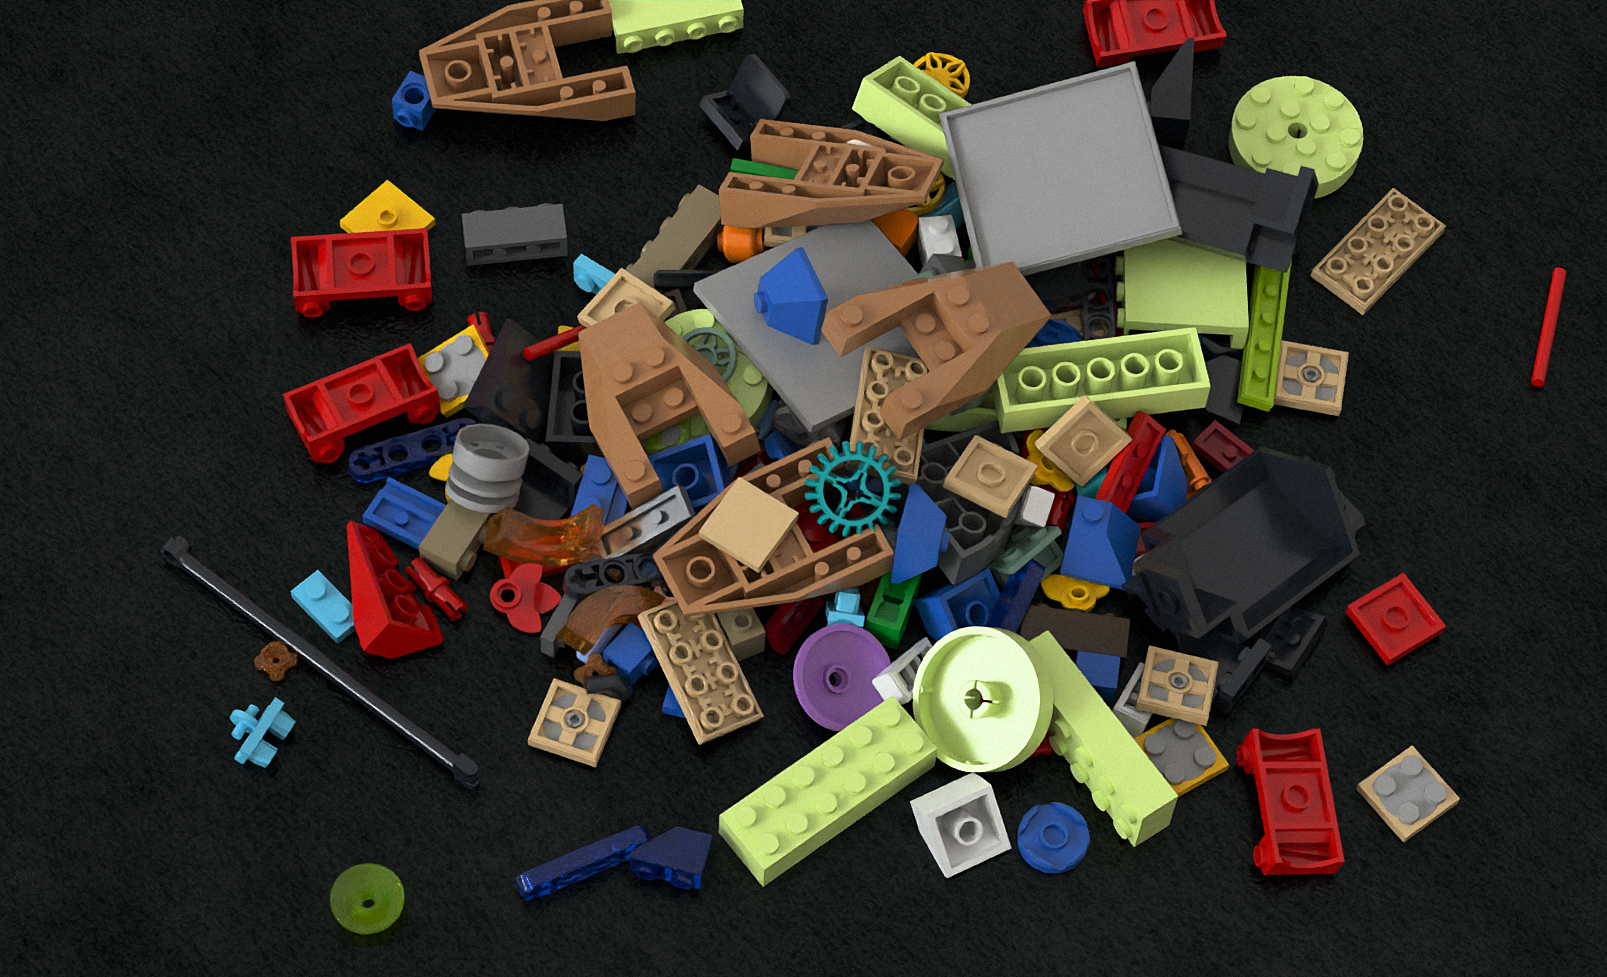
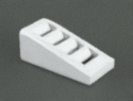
M1027 486L1023 492L1022 502L1014 525L1044 527L1055 494L1037 486Z
M927 637L921 639L872 680L873 685L884 701L892 695L900 705L908 703L912 699L916 673L921 664V660L917 655L920 654L922 659H924L928 651L933 647Z
M1141 662L1112 711L1132 738L1143 734L1154 714L1135 708L1139 695L1137 693H1139L1141 685L1139 680H1142L1145 666Z

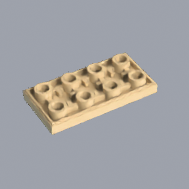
M1392 188L1312 270L1311 277L1364 315L1444 232L1446 225L1395 188Z
M867 346L864 351L849 443L850 451H855L857 441L864 443L863 453L866 454L869 447L875 445L877 452L873 458L877 460L880 455L886 453L889 458L882 466L886 468L889 465H895L897 471L888 475L889 479L899 478L901 483L915 484L918 475L924 428L899 441L880 415V410L886 395L928 373L929 369L922 359ZM847 460L845 470L854 471L859 466L861 460ZM871 465L867 472L868 475L880 478L878 471Z
M674 599L644 611L637 616L699 745L759 721L764 717L714 613L684 617Z

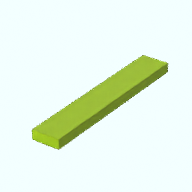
M1291 263L1286 273L1256 264L1254 267L1248 313L1249 330L1243 351L1237 402L1267 412L1271 410L1274 404Z

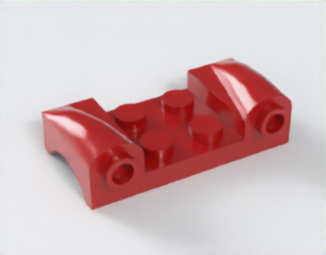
M1085 0L1082 9L1097 68L1129 63L1130 57L1178 50L1187 38H1194V52L1222 48L1227 37L1226 31L1220 24L1214 0Z
M427 228L291 237L294 303L296 311L305 317H320L330 309V301L398 296V303L411 311L422 310L426 305L432 303Z
M411 343L283 394L287 413L313 461L317 463L336 461L345 449L343 438L403 413L406 414L411 423L427 424L435 419L441 409L438 390L426 377Z
M1320 728L1286 735L1270 734L1260 729H1252L1243 740L1242 745L1238 746L1236 758L1238 765L1243 767L1245 773L1254 774L1265 832L1259 845H1256L1254 848V863L1256 867H1260L1264 875L1335 874L1345 861Z

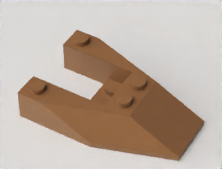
M534 0L508 5L419 50V57L433 108L607 121L635 115V89L628 66L563 78L554 47L612 36V11L608 0Z
M760 119L750 136L752 162L799 171L794 180L729 172L719 189L721 224L737 228H769L863 222L925 202L944 165V161L941 158L857 130Z
M1013 261L907 280L857 295L827 311L821 331L840 358L897 326L903 332L929 369V372L885 397L880 415L900 441L985 394L1049 321L1052 315Z
M641 302L578 332L589 428L632 510L664 493L661 482L640 441L698 412L703 417L729 467L761 451L755 430L716 367Z
M828 437L741 478L788 507L793 508L809 501L805 498V493L815 491V487L806 485L805 479H817L818 476L812 473L809 467L810 465H816L821 469L824 464L819 461L817 455L822 453L828 460L832 458L833 455L829 451V446L833 445ZM844 463L837 464L831 469V472L845 476ZM736 480L653 554V559L684 617L795 602L860 586L891 572L894 563V552L878 524L875 525V531L867 528L861 532V535L857 533L813 553L798 524L795 522L760 572H756L699 537V530ZM825 481L823 494L836 487Z

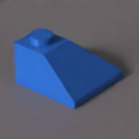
M800 247L796 248L760 277L757 293H754V305L756 311L763 314L769 327L811 345L819 344L828 297L804 248Z
M1162 437L1126 512L1127 516L1156 522L1186 501L1188 482L1172 437Z
M911 483L898 530L891 577L892 583L898 584L936 567L940 552L947 553L951 532L945 531L947 516L917 484Z
M1078 495L1071 515L1059 575L1124 590L1121 585L1131 578L1132 564L1135 560L1141 527L1113 503Z
M989 568L981 570L975 576L956 585H953L951 582L941 585L914 601L927 633L937 642L949 633L966 627H992L1016 632Z

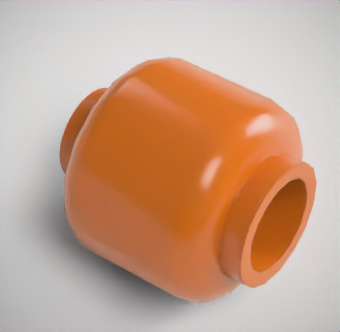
M724 225L723 232H718L717 235L719 252H724L726 259L730 263H740L768 250V246H763L765 228H737L731 225Z

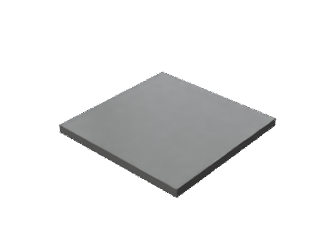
M1135 61L939 114L976 268L1013 261L1021 274L1026 276L1182 235Z
M871 219L863 222L823 225L694 283L693 291L810 433L818 431L855 412L863 356L867 346L918 359L921 358L898 326L840 358L822 331L819 344L811 345L769 327L763 314L756 311L754 293H757L760 277L796 248L800 247L804 248L828 297L825 317L827 311L857 295L894 285L902 279L917 275L918 273Z

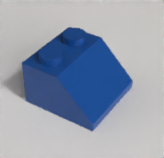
M711 434L647 456L661 482L663 491L666 492L677 485L684 486L696 515L732 483L726 459Z

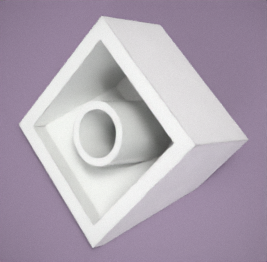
M975 772L910 801L919 831L946 878L1011 849L992 786Z

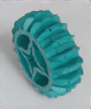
M843 441L842 447L844 452L838 454L834 445L829 446V451L833 457L828 460L824 454L819 453L817 458L824 464L820 469L816 465H810L809 467L812 473L818 475L817 479H805L806 485L815 487V491L805 493V498L807 500L817 499V503L809 507L810 512L823 511L818 517L817 522L822 525L830 518L832 521L828 530L831 533L837 530L839 524L843 525V537L849 536L850 527H855L856 534L859 533L861 535L863 531L862 525L865 524L868 525V528L875 531V524L872 521L876 518L886 525L888 519L882 514L884 509L890 513H895L897 510L894 505L888 503L889 498L894 500L901 498L900 493L890 491V487L901 485L899 478L889 479L888 475L897 471L896 466L889 465L886 468L882 466L889 456L883 453L877 460L873 458L877 452L875 445L869 447L867 454L863 453L864 443L862 441H857L855 451H850L849 442ZM861 460L859 466L849 476H841L831 472V469L841 462ZM871 465L878 471L882 481L881 497L868 490L865 485L867 472ZM858 479L859 488L869 497L860 494L857 497L854 495V498H848L847 500V490L836 481H841L844 484L850 481L852 484V480ZM825 481L840 490L841 496L835 512L828 507L824 499L823 486ZM857 502H865L875 506L869 513L855 518L845 517L847 511Z

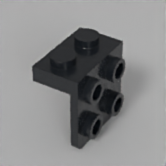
M749 54L745 57L729 89L705 95L699 106L727 137L729 142L737 150L751 147L750 136L760 119L779 121L790 100V94L756 54Z
M526 438L525 440L530 450L525 471L521 476L523 481L519 490L518 502L509 511L496 514L538 541L545 539L572 509L583 474L575 464L569 461L563 462L554 456L552 450L545 444H536L529 438Z

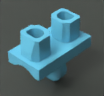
M858 587L836 591L834 602L826 601L827 626L851 624L863 627L865 616L862 606H859L861 594L858 592Z
M275 697L258 721L255 719V716L259 712V708L255 705L250 704L246 712L241 710H234L232 712L230 720L236 727L231 735L240 740L245 732L250 733L234 757L235 760L244 764L248 759L264 768L270 763L278 749L263 740V735L268 730L281 740H284L296 722L281 710L284 705L282 701Z

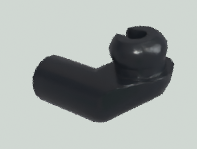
M1203 333L1201 350L1207 359L1212 360L1221 355L1229 357L1241 356L1242 349L1231 348L1230 341L1221 342L1213 334Z
M618 673L587 676L584 678L586 694L605 693L609 697L621 700V702L627 701L633 694L631 683Z

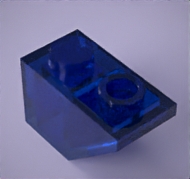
M675 827L632 850L629 857L630 872H634L636 876L645 880H655L658 878L670 881L672 885L681 889H691L692 887L701 889L712 850V835Z

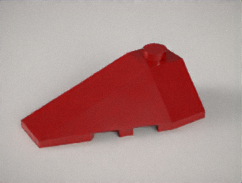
M350 521L346 526L353 619L363 651L372 655L376 654L393 659L439 645L444 639L434 613L428 605L421 606L413 594L417 589L411 579L406 580L397 570L396 565L399 560L379 530Z

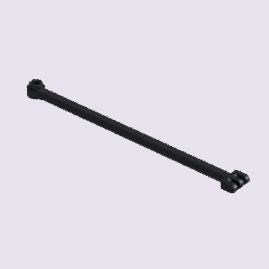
M179 535L174 539L169 538L159 548L161 554L168 562L175 567L185 570L451 770L454 773V778L471 790L479 787L478 765L463 753L460 755L455 753L190 554L192 547L184 538Z

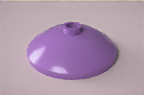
M834 624L823 627L805 640L796 656L793 680L797 698L804 711L816 723L827 729L840 732L884 702L873 685L872 680L887 668L891 662L882 644L863 628L851 624ZM831 674L836 679V683L834 686H832L829 681V677Z

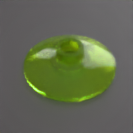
M373 863L359 864L345 870L334 882L330 893V906L335 919L347 930L359 934H373L390 927L400 916L405 901L404 889L396 874L382 865ZM367 899L375 902L374 906L370 908H364L361 904Z

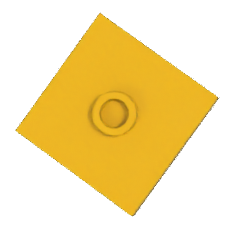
M388 180L340 220V227L347 233L427 228L429 231L436 225L433 216Z

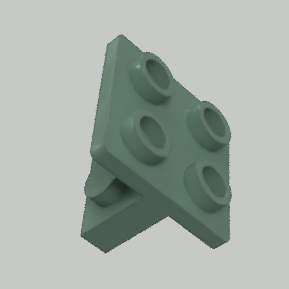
M1017 526L1011 531L1010 538L997 557L985 567L989 568L991 573H993L1010 601L1018 602L1061 565L1063 552L1055 541L1062 534L1058 526Z

